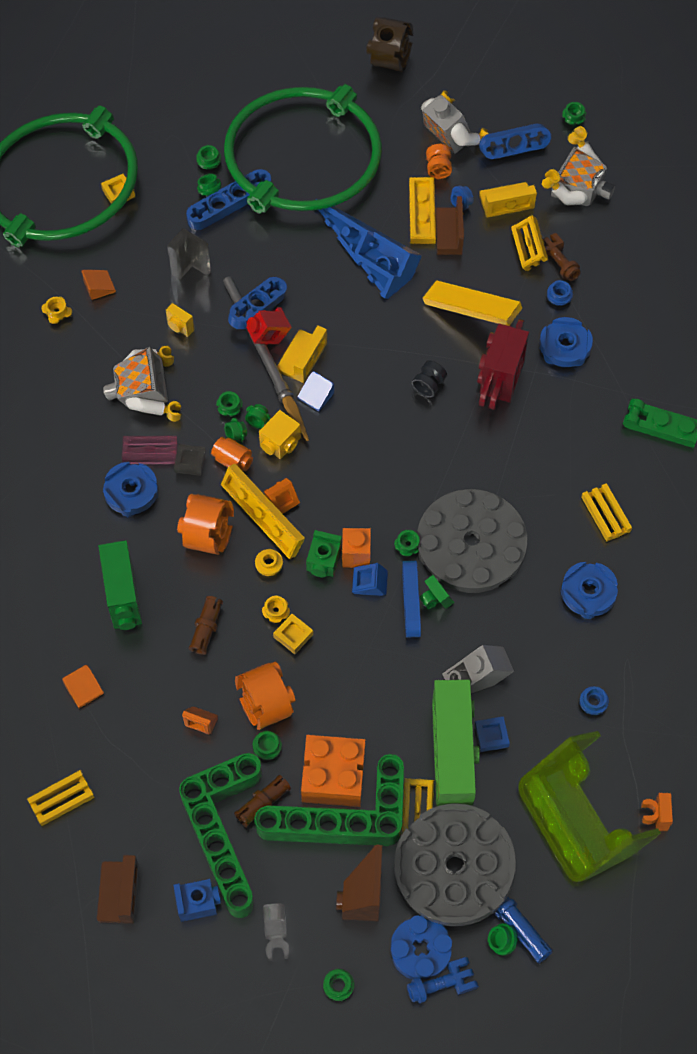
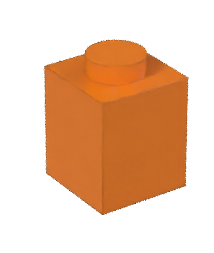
M343 528L342 568H354L370 564L371 528Z

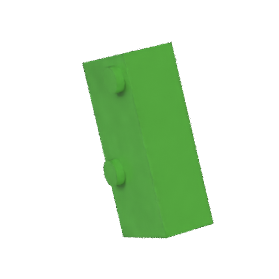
M435 680L432 710L436 807L446 804L473 806L476 794L474 764H479V746H473L472 718L475 715L474 700H471L470 680Z

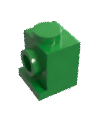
M315 530L306 561L307 571L318 577H334L342 549V536Z

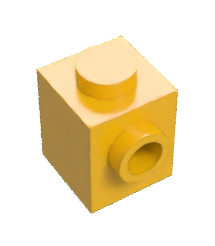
M281 410L259 431L261 448L267 454H274L279 459L286 453H291L301 438L300 424Z

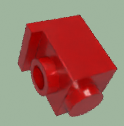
M277 307L275 311H258L254 317L248 319L246 328L254 344H279L292 327L282 308Z

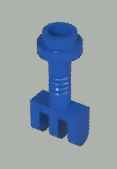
M468 957L449 962L447 967L450 974L422 982L419 977L412 979V983L407 984L411 1001L426 1002V994L453 985L458 995L477 989L479 987L477 981H471L466 984L464 982L465 979L474 976L473 970L468 969L460 972L459 969L470 964Z

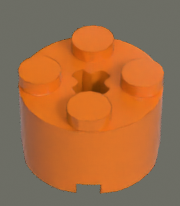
M190 494L187 499L185 517L179 519L177 526L178 533L182 534L183 547L219 555V552H223L227 547L233 526L228 525L229 516L234 517L233 504L231 501Z
M276 661L266 663L235 677L236 689L242 688L243 697L240 698L242 707L253 726L257 725V730L288 718L293 713L291 703L296 701L295 695L289 685L285 687L281 679L283 677L281 668Z

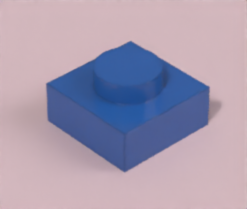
M504 716L475 721L474 726L480 752L509 747L510 742Z

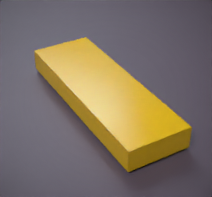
M409 177L410 244H436L434 177Z

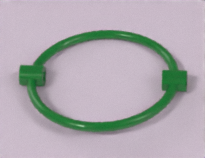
M344 84L339 86L335 92L311 87L281 89L255 99L236 115L225 137V161L234 180L244 191L250 194L247 197V204L252 207L253 211L260 214L261 212H266L270 206L294 211L321 210L351 199L371 182L381 161L382 142L372 118L355 103L357 94L353 91L352 87ZM294 97L327 100V108L333 115L339 117L340 115H345L349 110L361 120L371 138V160L362 177L341 193L311 201L279 198V190L272 182L265 180L254 186L240 171L235 160L234 142L241 125L256 110L278 100Z
M99 105L97 108H94L90 115L83 113H60L41 117L19 127L0 142L1 159L15 142L35 130L54 124L83 123L84 131L93 138L98 139L105 132L115 137L122 145L128 161L127 178L118 197L102 213L77 226L60 230H35V223L26 215L20 213L11 221L0 211V225L6 229L3 236L13 246L18 248L23 246L28 238L51 241L85 234L111 219L127 202L136 183L138 160L131 141L122 130L112 124L114 120L113 114L106 107Z

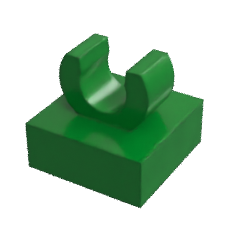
M434 575L424 581L430 590L424 592L419 598L428 610L435 607L439 602L445 609L455 603Z

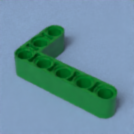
M251 753L241 754L187 777L182 781L179 788L183 806L230 914L237 918L246 917L252 912L254 907L252 891L214 804L259 784L262 779L261 763L259 758ZM246 766L256 768L255 772L251 775H244L241 773V770ZM223 777L229 780L225 786L218 787L214 785L215 780ZM192 789L201 791L197 798L192 799L186 796ZM203 815H209L213 818L207 825H201L197 822ZM219 841L224 843V847L220 851L213 852L209 850V846L213 842ZM232 868L236 871V874L230 879H224L220 876L222 870ZM237 895H244L248 898L246 904L240 907L233 905L232 900Z
M387 754L378 761L375 810L264 806L255 815L256 831L262 839L269 841L394 845L399 841L402 831L403 761L394 754ZM387 767H393L397 769L398 773L394 776H388L384 774L383 770ZM386 795H392L397 801L394 804L388 805L381 799ZM266 818H272L277 822L272 828L261 826L262 821ZM298 819L306 822V826L299 830L291 827V823ZM325 821H332L336 824V827L331 831H325L321 828V824ZM360 822L366 826V829L362 832H354L350 827L352 824ZM389 823L395 826L396 830L393 833L387 834L381 831L380 827Z

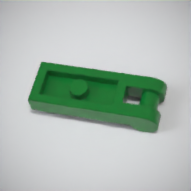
M640 399L630 400L628 405L629 414L625 415L623 425L626 428L691 448L695 447L697 441V419L647 405ZM639 415L647 417L646 421L641 420Z

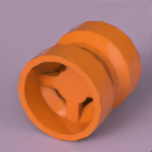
M434 144L428 147L426 150V158L429 162L427 164L428 175L435 179H443L450 176L452 173L450 148L445 144Z

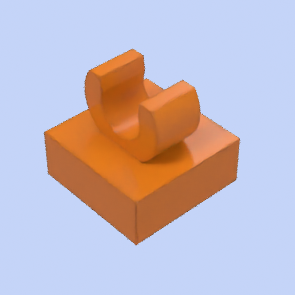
M288 478L264 490L265 496L282 514L300 504L294 486Z
M659 793L655 801L652 799L643 800L641 808H650L654 814L651 816L644 815L642 823L647 825L656 823V831H668L673 823L671 793Z

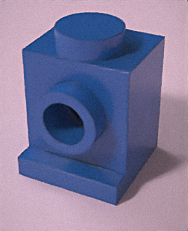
M210 879L182 885L174 884L178 915L181 922L217 915L215 905L221 904L218 886L212 887ZM203 894V898L200 901L192 899L193 895Z

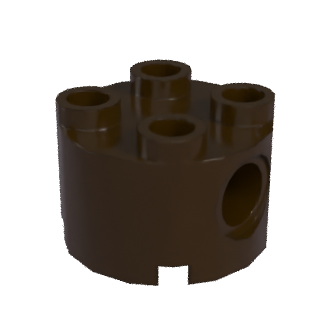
M376 17L373 25V40L370 39L368 41L366 49L367 54L371 55L370 63L376 67L402 72V68L407 66L413 42H409V36H413V25L410 22Z

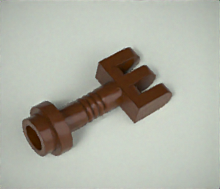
M553 233L550 235V239L548 237L543 238L547 257L551 255L562 268L560 275L569 281L578 278L581 273L580 265L576 261L569 262L560 250L564 249V241L559 235Z

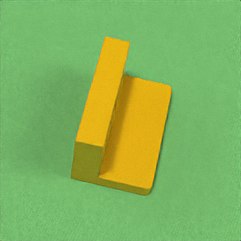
M526 182L482 190L479 193L486 218L535 208L537 196L535 186H528Z
M317 325L313 334L298 330L277 365L279 372L304 383L327 345V329Z

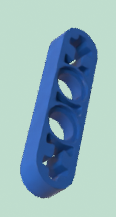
M258 169L245 175L254 186L265 180L271 182L270 173L263 169ZM235 181L190 206L186 211L187 223L192 229H204L247 205V197L250 194L246 192V195L243 197L234 196L233 193L235 191L243 190ZM215 202H223L226 204L225 207L221 209H216L212 207V205Z

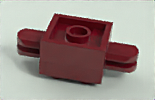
M519 319L516 328L513 327L514 321L510 326L498 323L495 333L490 332L486 345L488 348L487 353L482 354L479 363L480 372L477 383L481 384L479 406L485 407L488 397H491L489 409L495 410L498 400L511 403L526 358L529 332L523 330L524 320Z

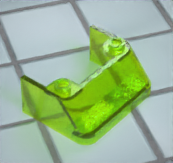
M598 731L570 736L520 779L518 787L521 798L567 876L575 882L590 879L626 860L661 834L658 828L632 835L631 832L623 828L608 833L579 785L589 774V764L582 751L601 736Z

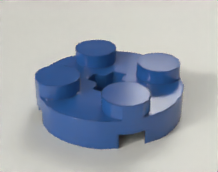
M561 317L553 320L552 324L543 328L539 346L544 355L543 358L548 364L561 367L581 366L591 352L593 338L589 329L587 331L579 320ZM563 338H566L569 343L573 344L564 346L560 342L563 341Z
M123 462L114 466L105 477L103 488L105 500L113 510L125 517H132L147 510L158 498V484L154 472L148 466L141 463L136 465L130 464V462ZM127 484L131 486L137 485L135 491L131 493L125 492V486Z
M580 562L573 565L566 572L561 595L565 604L573 612L580 614L583 618L591 619L606 613L613 607L618 593L617 578L603 564L595 563L594 565ZM586 584L589 587L594 585L596 587L595 593L587 594L584 592L585 588L583 585Z
M417 915L404 921L398 926L392 936L391 955L394 966L402 975L409 979L418 977L420 979L435 978L446 969L450 961L452 940L447 930L441 924L432 922L423 916ZM424 941L427 943L426 948L429 953L427 955L421 953L418 956L414 953L416 947L413 944Z

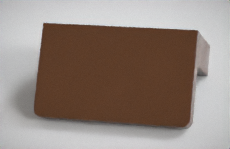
M457 196L456 207L436 208L437 255H462L464 242L462 196Z
M123 855V862H102L97 911L98 922L134 923L139 865L135 855Z

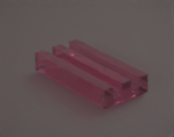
M123 436L122 462H130V464H177V436ZM129 445H171V447H129Z

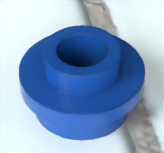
M460 185L452 189L451 202L453 206L456 207L457 196H462L463 211L467 210L473 203L471 190L467 186Z
M562 280L555 281L547 290L548 300L559 306L568 304L573 296L570 285Z
M593 686L586 688L581 693L580 706L586 713L599 715L607 709L609 698L603 689ZM595 698L598 700L599 704L592 705L590 704L589 699Z

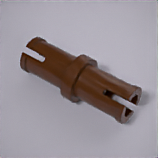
M206 596L200 618H197L194 624L196 630L188 649L192 652L197 649L195 652L197 654H206L212 632H215L217 629L216 620L223 601L218 599L215 602L217 597Z
M278 775L264 789L255 791L253 798L238 811L234 812L237 820L244 827H248L255 820L256 812L260 808L272 806L287 791L291 790L289 783L281 775Z

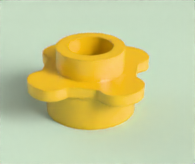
M52 297L41 308L42 312L48 315V320L52 324H57L59 320L72 315V309L66 306L63 297Z

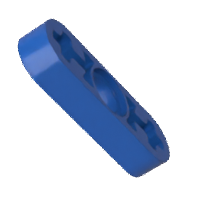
M532 124L487 134L481 139L479 148L489 159L501 158L542 149L549 144L551 133L542 124ZM540 131L543 135L540 136L539 141H537L535 138H532L536 137L538 135V132ZM515 135L521 136L520 144L516 147H510V139ZM493 141L496 146H493V151H490L487 147H490V142Z
M278 277L266 279L231 306L228 316L229 324L236 329H246L247 321L250 317H254L258 311H270L284 300L287 291L286 282ZM254 299L261 300L264 306H255L251 301Z
M402 561L406 638L421 637L417 561Z

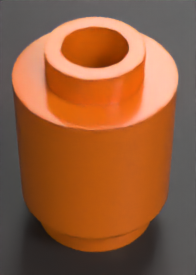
M220 437L215 442L211 451L215 460L227 468L236 464L242 471H247L253 462V457H251L252 451L231 438Z

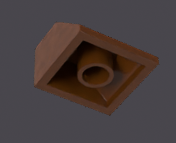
M382 845L374 846L346 878L343 891H337L336 910H342L343 920L379 921Z

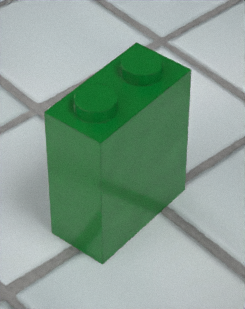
M127 540L98 545L107 606L114 629H133L136 625L142 624L133 563Z

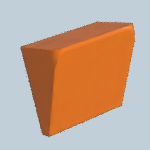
M107 270L81 271L91 300L116 292Z
M84 665L62 679L78 708L104 694L88 665Z
M194 706L184 710L182 713L185 726L208 735L212 733L218 720V715Z

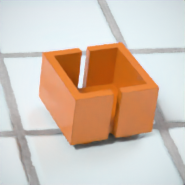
M306 735L301 786L303 803L361 807L365 739Z

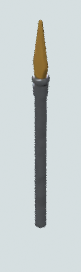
M226 277L223 282L235 304L243 297L233 277ZM254 344L275 385L279 401L283 403L290 417L300 424L301 434L306 441H309L300 410L293 399L294 394L283 380L266 344Z

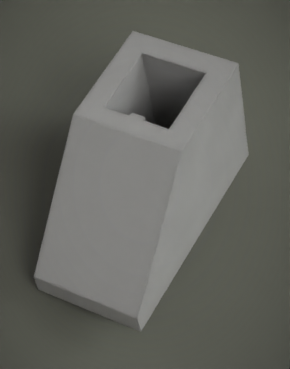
M482 645L442 674L445 680H470L471 693L496 685L512 674L514 670L504 647Z

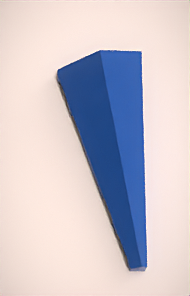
M334 206L319 210L326 219L324 222L327 226L333 228L338 235L337 239L357 265L362 266L369 275L367 278L370 282L375 283L381 291L380 295L383 298L389 299L413 278L422 257L421 254Z

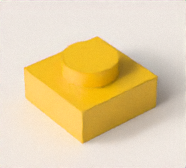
M124 174L101 183L102 190L111 204L118 197L125 184L126 177ZM134 190L132 191L128 200L135 197Z
M171 303L166 309L169 327L173 331L181 332L189 337L194 331L193 316L174 303Z
M293 614L273 633L274 638L293 654H296L314 635L313 630Z

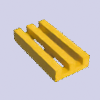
M531 215L511 227L524 270L529 271L531 270L530 266L534 265L536 267L540 265L539 261L545 262L548 260L537 218ZM521 228H523L526 245L528 246L529 253L531 256L530 259H528L522 234L520 231Z
M607 483L603 484L599 489L596 487L589 493L588 491L582 493L581 498L606 542L631 532L632 526ZM602 495L605 497L607 503L609 504L611 510L613 511L614 515L616 516V518H617L618 522L620 523L622 529H621L620 526L618 525L616 519L614 518L612 512L610 511V509H609L608 505L606 504V502H605L604 498L602 497ZM593 498L597 500L599 506L603 511L604 516L609 521L614 532H610L608 526L606 525L604 519L602 518L600 512L592 500Z
M79 770L27 798L40 825L44 826L95 797ZM77 782H80V783H78L77 785H75V786H73V787L67 789L66 791H64V792H62V793H60V794L54 796L53 798H51V799H49V800H47V801H45V802H43V803H41L40 805L37 806L38 803H40V802H42V801L48 799L49 797H51V796H53V795L59 793L60 791H62V790H64V789H66V788L72 786L73 784H75V783H77ZM84 790L85 793L42 815L41 812Z
M404 779L402 834L406 828L408 829L410 786H416L415 822L421 814L422 786L427 787L426 811L433 808L434 780Z

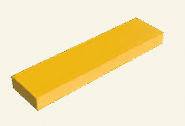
M437 280L423 297L426 305L507 326L511 325L522 310L520 301Z
M236 464L228 466L221 486L289 559L296 557L305 539L304 536Z

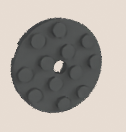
M464 489L440 497L424 512L417 530L420 539L418 555L422 564L426 566L442 585L460 592L480 593L498 588L500 584L507 581L510 577L512 578L518 572L524 561L527 549V531L520 514L505 499L483 490ZM474 534L479 539V543L468 545L464 539Z
M466 804L441 805L419 815L420 817L403 832L396 847L394 858L397 884L407 903L424 918L447 926L473 924L493 914L509 896L516 876L514 846L505 828L486 811ZM453 857H459L464 861L463 867L456 871V873L447 868V862Z

